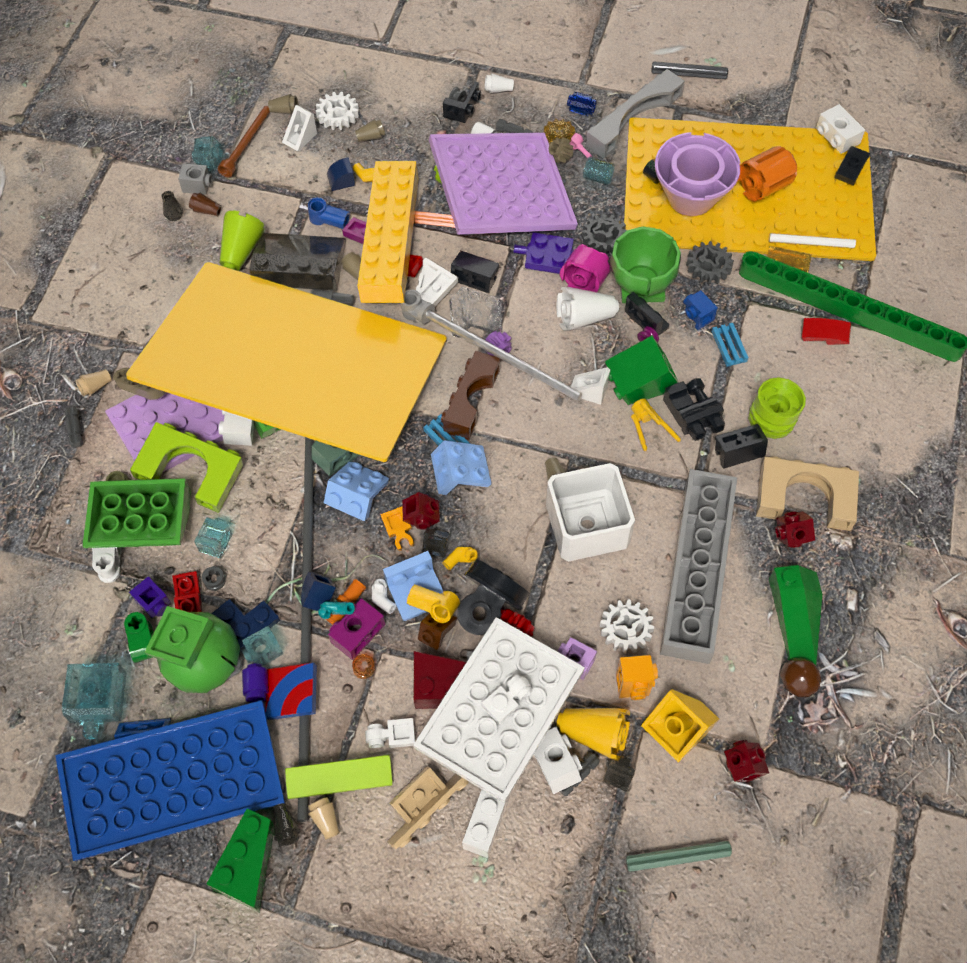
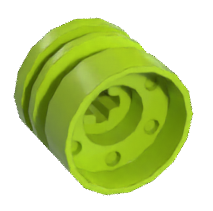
M770 378L763 382L749 410L748 419L751 426L759 424L767 438H784L790 434L805 407L806 397L803 390L796 383L785 378Z

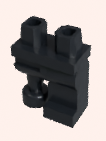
M700 378L691 380L687 385L682 381L666 387L663 398L676 422L682 428L683 434H690L694 441L705 437V427L710 426L713 433L721 432L725 428V422L722 417L724 409L721 404L719 405L715 397L708 398L703 391L705 385ZM689 394L695 395L698 402L693 403Z

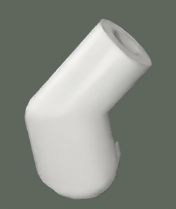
M383 579L375 580L371 589L372 602L388 614L393 613L396 604L387 598L386 581Z

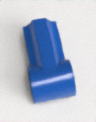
M318 197L312 198L308 202L309 220L312 224L322 225L325 223L344 229L348 224L350 218L349 211L327 205L324 199Z

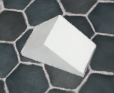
M295 105L282 143L296 151H300L317 134L314 114L299 105Z
M607 367L575 375L571 388L582 393L581 399L601 405L608 388L610 369Z

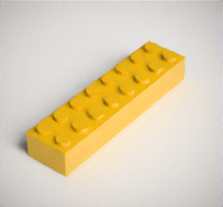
M375 161L357 284L361 303H404L419 182L416 161Z

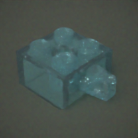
M119 663L67 665L62 712L63 716L70 723L79 722L80 725H83L82 735L86 737L85 739H97L99 725H104V722L121 721L127 673Z

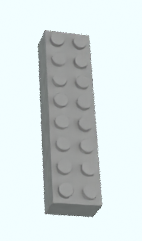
M693 469L689 471L660 655L710 664L716 643L737 477Z

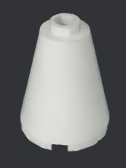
M561 287L563 292L557 295L556 312L557 317L562 319L563 323H559L562 330L569 331L612 318L619 310L618 300L613 295L572 287Z

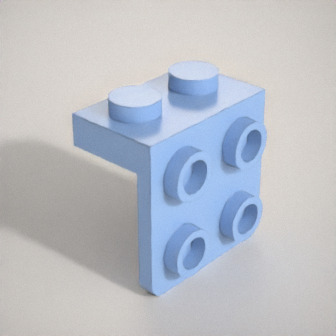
M348 462L328 480L324 504L362 521H366L369 518L373 498L388 484L389 478L378 471L363 467L357 462Z

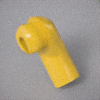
M356 163L353 166L352 170L363 182L373 181L374 168L365 169L360 163Z
M457 547L442 564L446 569L451 570L457 563L473 562L478 558V552L472 547Z

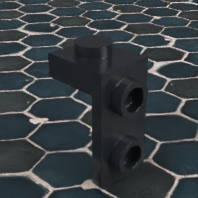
M474 82L464 102L445 97L443 101V117L466 123L468 117L473 114L475 103L479 102L481 98L479 82Z

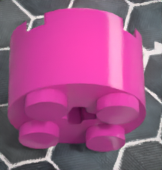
M580 244L573 250L560 270L561 280L564 281L565 279L568 283L567 287L598 292L610 272L609 257L603 252Z

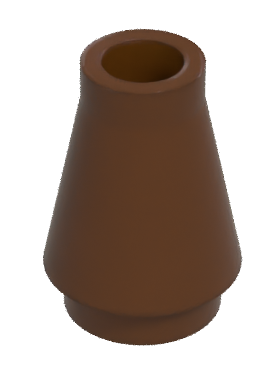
M201 192L198 194L193 193L189 201V208L193 209V212L214 215L216 217L221 212L222 206Z

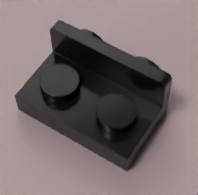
M634 292L627 296L625 312L643 329L649 326L657 332L658 336L669 329V323L662 318L659 312L650 307L642 297H639Z

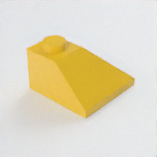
M671 689L641 726L677 762H680L719 721V718L700 700Z

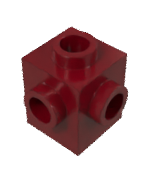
M420 492L402 500L403 522L413 525L420 530L428 529L430 526L440 522L438 500Z
M804 511L787 512L784 516L776 518V537L787 547L797 548L801 547L804 543L816 541L813 518Z
M746 739L740 740L732 744L733 748L724 751L727 759L726 764L734 782H750L769 774L765 761L766 756L759 743H750Z

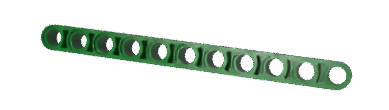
M749 251L742 257L739 275L746 280L951 362L959 361L967 350V337L959 332L757 252Z

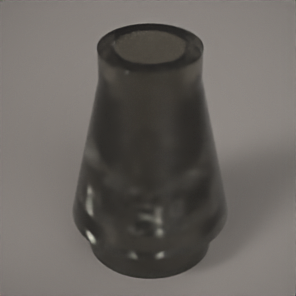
M165 191L161 195L163 215L170 221H177L182 217L183 207L172 191Z
M281 803L272 808L274 840L278 841L279 846L294 844L299 840L300 829L289 811L288 804Z

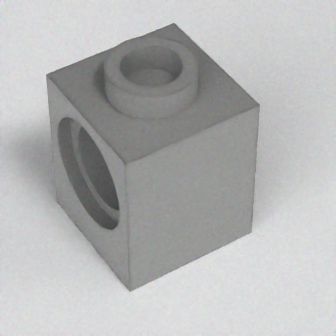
M182 164L178 178L182 192L192 194L201 192L207 195L208 187L212 185V175L209 174L207 165Z

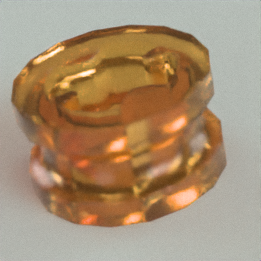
M360 654L354 658L352 668L355 676L360 679H367L374 674L375 662L370 655ZM366 661L370 668L367 667L365 671H360V667H357V665H362Z

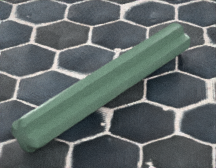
M729 841L629 855L626 857V865L628 871L632 872L731 856L732 848Z

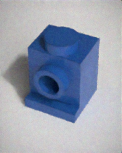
M702 290L695 294H690L684 299L686 315L689 319L695 321V328L697 330L715 320L718 307Z

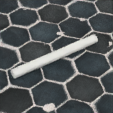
M773 233L769 235V242L855 248L856 245L855 239Z

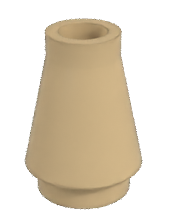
M106 369L81 375L79 379L75 380L83 396H91L112 381Z
M328 797L308 806L310 810L309 816L324 835L325 840L340 834L333 802L330 803Z

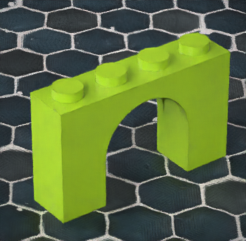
M155 422L130 469L133 477L138 480L159 479L168 462L174 457L181 454L197 455L205 460L208 469L195 495L196 502L200 506L219 513L243 467L240 455L230 449H227V451L220 449L212 441L207 440L203 442L190 432H179L171 424L164 423L162 425Z

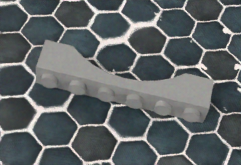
M668 69L658 74L649 84H645L635 95H631L625 103L617 106L611 114L605 116L596 126H592L586 135V146L604 159L617 149L620 132L629 122L630 118L652 108L670 106L683 95L685 81Z

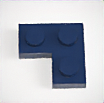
M230 599L211 613L232 627L241 652L280 621L278 615L264 600L245 616Z

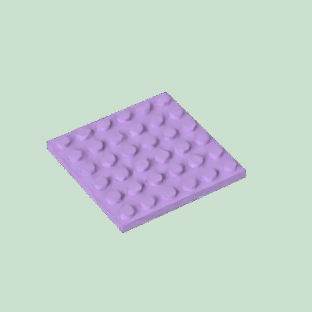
M545 133L430 134L429 143L457 235L576 230L578 223L554 157L549 153V143Z

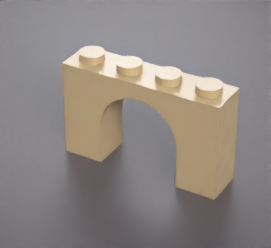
M775 456L764 457L760 467L756 517L775 520L777 517H781L785 507L786 488L792 484L803 482L815 485L825 494L828 501L827 528L852 530L857 521L859 471L851 470L847 467L836 468L826 464L804 463L801 460H784Z

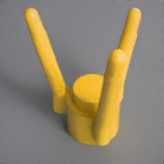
M640 399L632 405L631 410L634 414L631 416V419L635 423L643 451H647V446L639 421L646 423L653 419L658 425L661 424L677 442L681 441V438L656 413L646 399Z

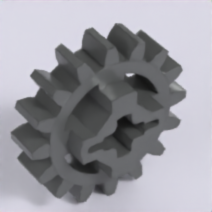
M603 213L601 218L595 215L594 220L589 218L587 224L583 225V244L599 252L602 251L607 254V251H610L612 254L616 239L627 231L626 224H621L620 218L614 220V215H611L609 218L606 217L605 213Z
M709 241L708 245L701 242L700 247L695 245L693 246V251H689L686 265L689 266L688 273L693 272L692 278L700 277L701 283L707 280L708 284H711L712 280H715L718 284L720 278L726 280L727 275L731 274L734 260L731 259L732 253H726L727 247L721 249L720 243L714 246L712 241Z

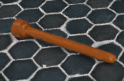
M264 106L230 157L222 160L217 167L218 172L224 177L230 178L235 172V163L270 113L268 106Z

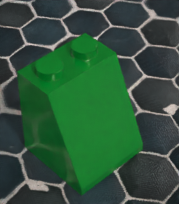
M653 335L605 361L610 369L609 380L611 382L614 381L616 385L613 390L619 400L623 399L627 405L634 404L640 399L647 400L664 395L666 387L679 383L665 352Z

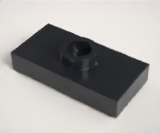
M851 146L834 178L854 186L870 153Z

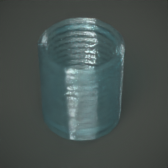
M589 157L584 167L583 178L609 185L615 165L611 162Z

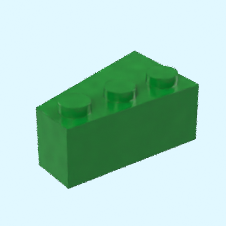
M246 809L206 883L212 890L259 913L263 887L266 881L267 864L270 859L275 831L273 822L250 809Z

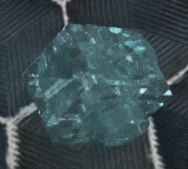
M213 136L195 138L194 150L192 152L193 161L197 165H207L208 171L217 168L221 163V159H223L222 144Z

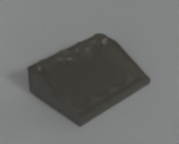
M263 233L252 254L249 269L250 275L291 288H315L329 291L334 289L337 291L346 238Z

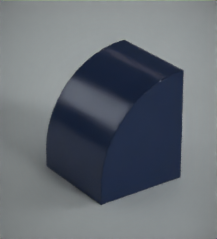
M348 157L334 162L329 167L327 178L331 191L355 186L354 174Z
M308 571L301 592L302 607L318 611L323 602H330L336 589L332 580L329 577Z

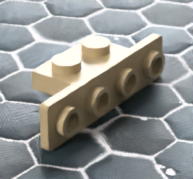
M427 766L389 803L405 821V824L387 843L395 849L407 845L412 839V834L418 828L425 827L432 819L431 815L437 809L444 808L450 802V796L456 790H462L469 781L455 774L444 784L434 771Z

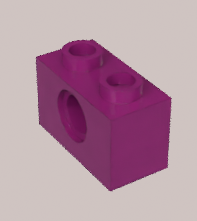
M362 598L357 604L353 603L355 607L353 614L345 615L341 621H336L331 626L328 634L331 644L351 660H354L385 626L384 616ZM353 625L361 626L358 631L349 630Z

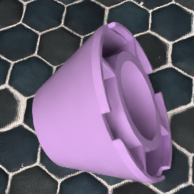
M691 132L670 138L660 147L655 159V171L672 208L683 215L698 216L710 210L735 186L740 175V159L733 147L723 139L707 133L701 136L691 135Z

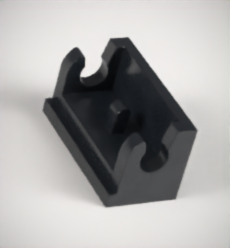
M460 250L451 264V273L458 277V283L488 294L490 293L497 279L495 274L499 269V263Z
M759 424L715 436L716 455H721L720 461L723 469L766 456L768 439Z

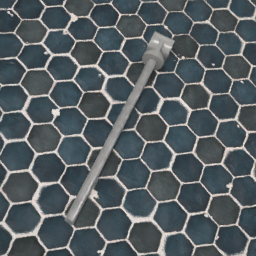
M407 290L405 292V301L400 303L402 314L406 319H417L423 324L431 320L576 401L581 399V392L434 313L435 306L421 299L418 291Z

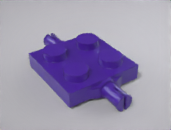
M533 232L531 241L527 246L515 244L514 253L526 255V269L560 274L562 266L573 252L574 239Z

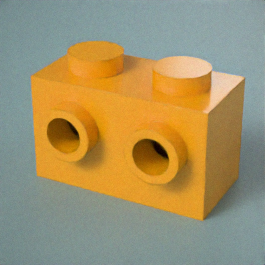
M651 655L620 657L616 671L619 698L631 697V700L645 699L646 696L650 695L652 687H655V679H658L656 663L652 664Z

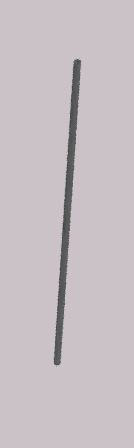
M305 437L302 587L308 571L312 572L314 479L312 445L314 440ZM302 607L300 664L311 663V609ZM310 715L299 716L298 767L309 765ZM308 797L298 798V822L308 821Z

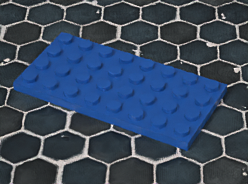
M262 700L55 755L73 861L83 860L242 816L246 809L256 812L286 803Z

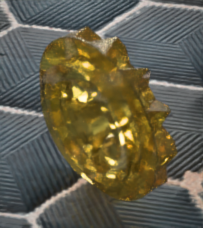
M555 118L553 122L548 121L547 126H544L543 133H545L549 143L556 140V138L562 139V137L569 139L571 142V138L575 134V127L572 126L571 121L565 122L564 118L558 121Z

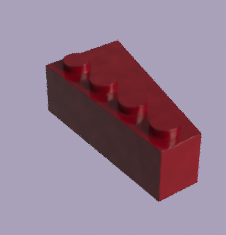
M414 651L413 700L415 709H437L467 662Z

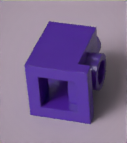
M149 576L129 592L134 601L151 619L155 616H162L166 607L171 603L167 595Z

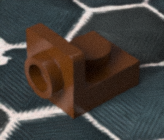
M429 613L420 623L418 640L438 650L441 647L443 637L456 625L457 617L452 616L448 622L440 623L434 620Z

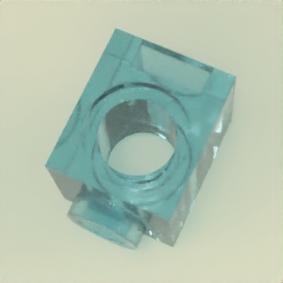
M206 517L194 542L199 552L221 559L233 534L226 521L220 518H215L214 520Z
M269 626L242 640L245 646L242 653L248 664L254 662L263 666L283 655L282 649ZM266 645L262 652H255L258 646Z

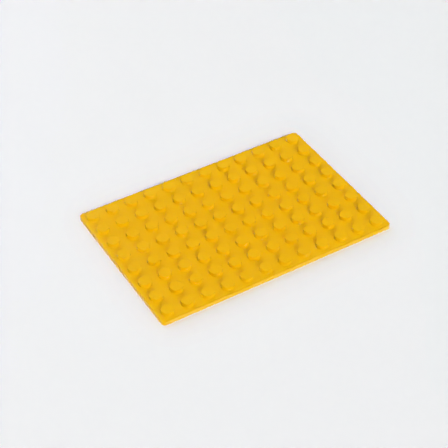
M632 117L629 119L624 211L626 230L643 226L661 229L676 240L679 249L693 250V246L700 247L701 242L708 245L709 241H712L714 246L720 243L721 249L727 247V252L746 253L753 251L769 255L874 261L876 258L870 156L853 186L834 178L848 151L841 154L816 128ZM691 132V135L701 136L707 133L723 139L738 154L740 159L739 165L776 146L789 150L797 163V176L789 186L762 200L753 202L743 195L745 190L739 180L710 210L698 216H687L674 210L660 182L655 184L643 174V170L650 160L656 158L658 150L667 140L676 135ZM864 132L861 143L856 148L869 152L868 133ZM773 233L855 239L856 245L855 248L769 242V235Z
M207 262L127 371L126 376L128 380L365 457L386 462L446 343L447 337L440 333Z

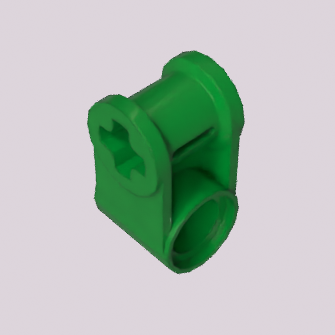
M133 612L125 618L124 627L131 658L134 663L153 658L144 652L154 633L146 617L142 613Z

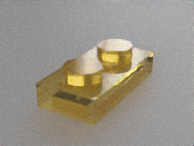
M769 246L767 257L807 273L809 272L812 254Z

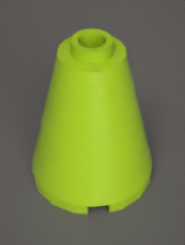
M233 210L227 211L223 219L219 263L223 267L239 271L262 237L265 228L263 222L247 213L244 217L239 215L240 211Z

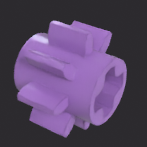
M494 331L486 338L487 342L507 353L512 349V343L510 342L512 338L506 332Z

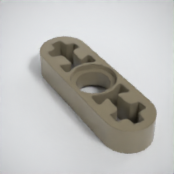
M128 367L119 369L113 375L118 388L149 400L159 399L166 393L128 380L126 376L127 371L130 369Z

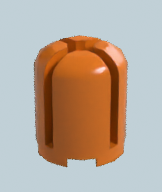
M781 146L772 147L744 161L740 165L738 179L745 190L743 195L755 202L789 186L797 176V163L793 154Z

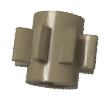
M564 137L562 139L556 138V140L550 143L548 150L553 155L555 162L566 163L572 157L573 146L569 144V139Z

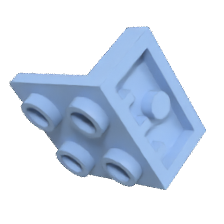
M444 440L431 453L438 494L447 495L457 484L489 487L491 485L482 445Z
M428 551L383 569L385 581L403 621L427 612L407 604V597L414 584L440 594L444 592L433 570L432 558Z

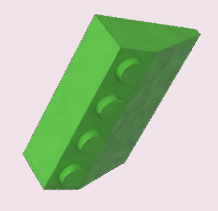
M186 479L90 482L82 547L111 548L181 545L191 501V490Z

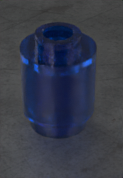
M574 91L573 95H569L567 100L569 111L585 116L594 114L597 99Z

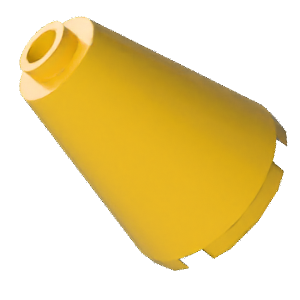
M566 708L563 713H559L556 726L560 728L561 734H566L567 737L612 760L618 761L621 756H618L617 753L619 750L624 751L628 738L630 722L625 721V715L630 716V711L625 708Z

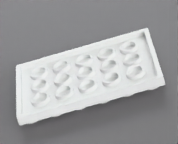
M496 617L413 746L416 750L505 803L583 674L585 667ZM515 675L524 676L531 684L532 692L522 701L519 698L514 699L518 703L519 708L499 725L482 707L481 702L500 686L508 692L509 687L507 683Z

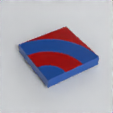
M315 663L267 669L268 693H266L265 712L268 720L316 714L317 665Z

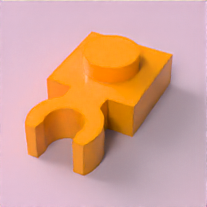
M402 507L381 514L389 538L396 536V549L399 552L402 551L400 542L403 540H407L410 547H413L412 537L406 534L407 531L411 530V526L403 522Z

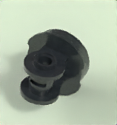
M475 559L464 576L479 586L473 594L466 596L461 601L457 611L458 621L469 633L485 635L496 617L500 619V609L504 603L517 610H522V605L530 593L513 581L511 577L504 575L502 571L489 566L479 559ZM478 606L482 607L485 611V616L480 621H476L472 616L473 610Z

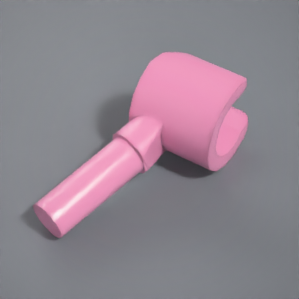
M575 133L571 138L570 145L573 146V150L578 149L590 159L592 155L581 145L583 137Z

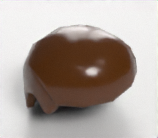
M791 658L784 663L781 669L780 677L785 689L798 698L810 697L819 690L821 674L812 661L804 658Z

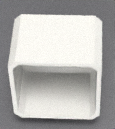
M609 463L551 476L547 484L546 508L562 559L569 562L624 550L628 547L631 541L635 518L617 466ZM590 520L594 526L587 529L581 525V522Z

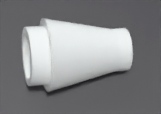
M491 73V75H486L484 88L489 93L513 91L514 80Z

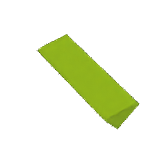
M390 755L285 769L288 799L393 785Z

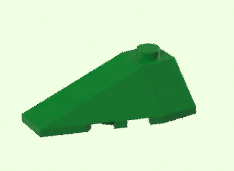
M799 565L774 568L769 577V584L788 660L791 658H804L816 665L823 595L817 572Z

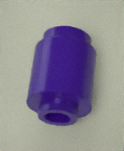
M249 664L247 668L242 670L243 696H245L246 702L254 703L266 700V693H268V671L261 664Z

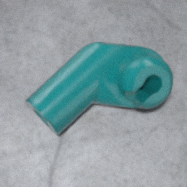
M325 601L320 605L321 608L318 610V615L323 619H329L331 614L351 615L355 607L351 602Z

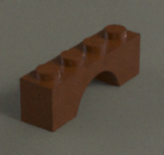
M479 351L474 352L472 359L468 358L465 365L466 372L464 375H460L457 383L458 389L456 393L452 392L449 400L450 406L448 410L445 409L441 417L445 432L453 436L464 437L466 440L470 439L477 424V409L469 403L468 399L478 390L493 388L500 372V358Z

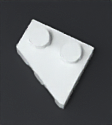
M425 257L416 291L420 293L421 299L436 306L458 283V277Z

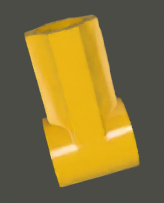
M414 584L407 597V604L429 612L437 622L446 623L459 607L460 600L451 591H444L440 594Z

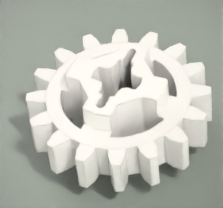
M333 92L332 96L326 94L325 100L319 99L320 104H316V116L320 124L324 123L325 128L331 126L332 130L336 127L342 130V126L349 128V123L355 124V118L359 117L358 103H356L355 98L351 99L350 94L343 96V92H340L339 95Z
M629 599L626 605H623L618 600L617 607L610 604L608 607L609 612H603L602 618L604 620L600 621V627L604 629L601 630V636H607L606 645L614 644V651L621 647L623 654H626L628 648H631L632 652L636 653L637 646L644 649L646 646L645 641L650 642L652 638L650 633L654 631V626L650 625L653 617H646L648 609L640 610L639 602L633 606ZM617 615V621H613V624H610L612 619ZM643 628L642 634L637 638L636 632H639Z

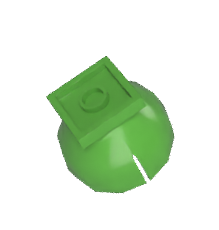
M643 226L627 230L616 239L612 249L610 266L616 283L620 285L622 303H626L627 296L632 292L642 297L646 302L665 301V290L674 282L678 275L681 252L676 240L661 229Z
M167 606L144 653L157 659L161 674L179 690L186 693H207L224 684L235 670L221 656L237 666L240 646L232 627L209 612H186Z

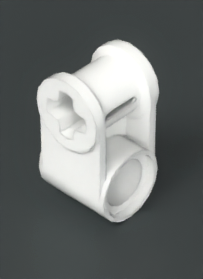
M122 547L92 548V567L98 573L99 579L104 583L116 581L120 576Z

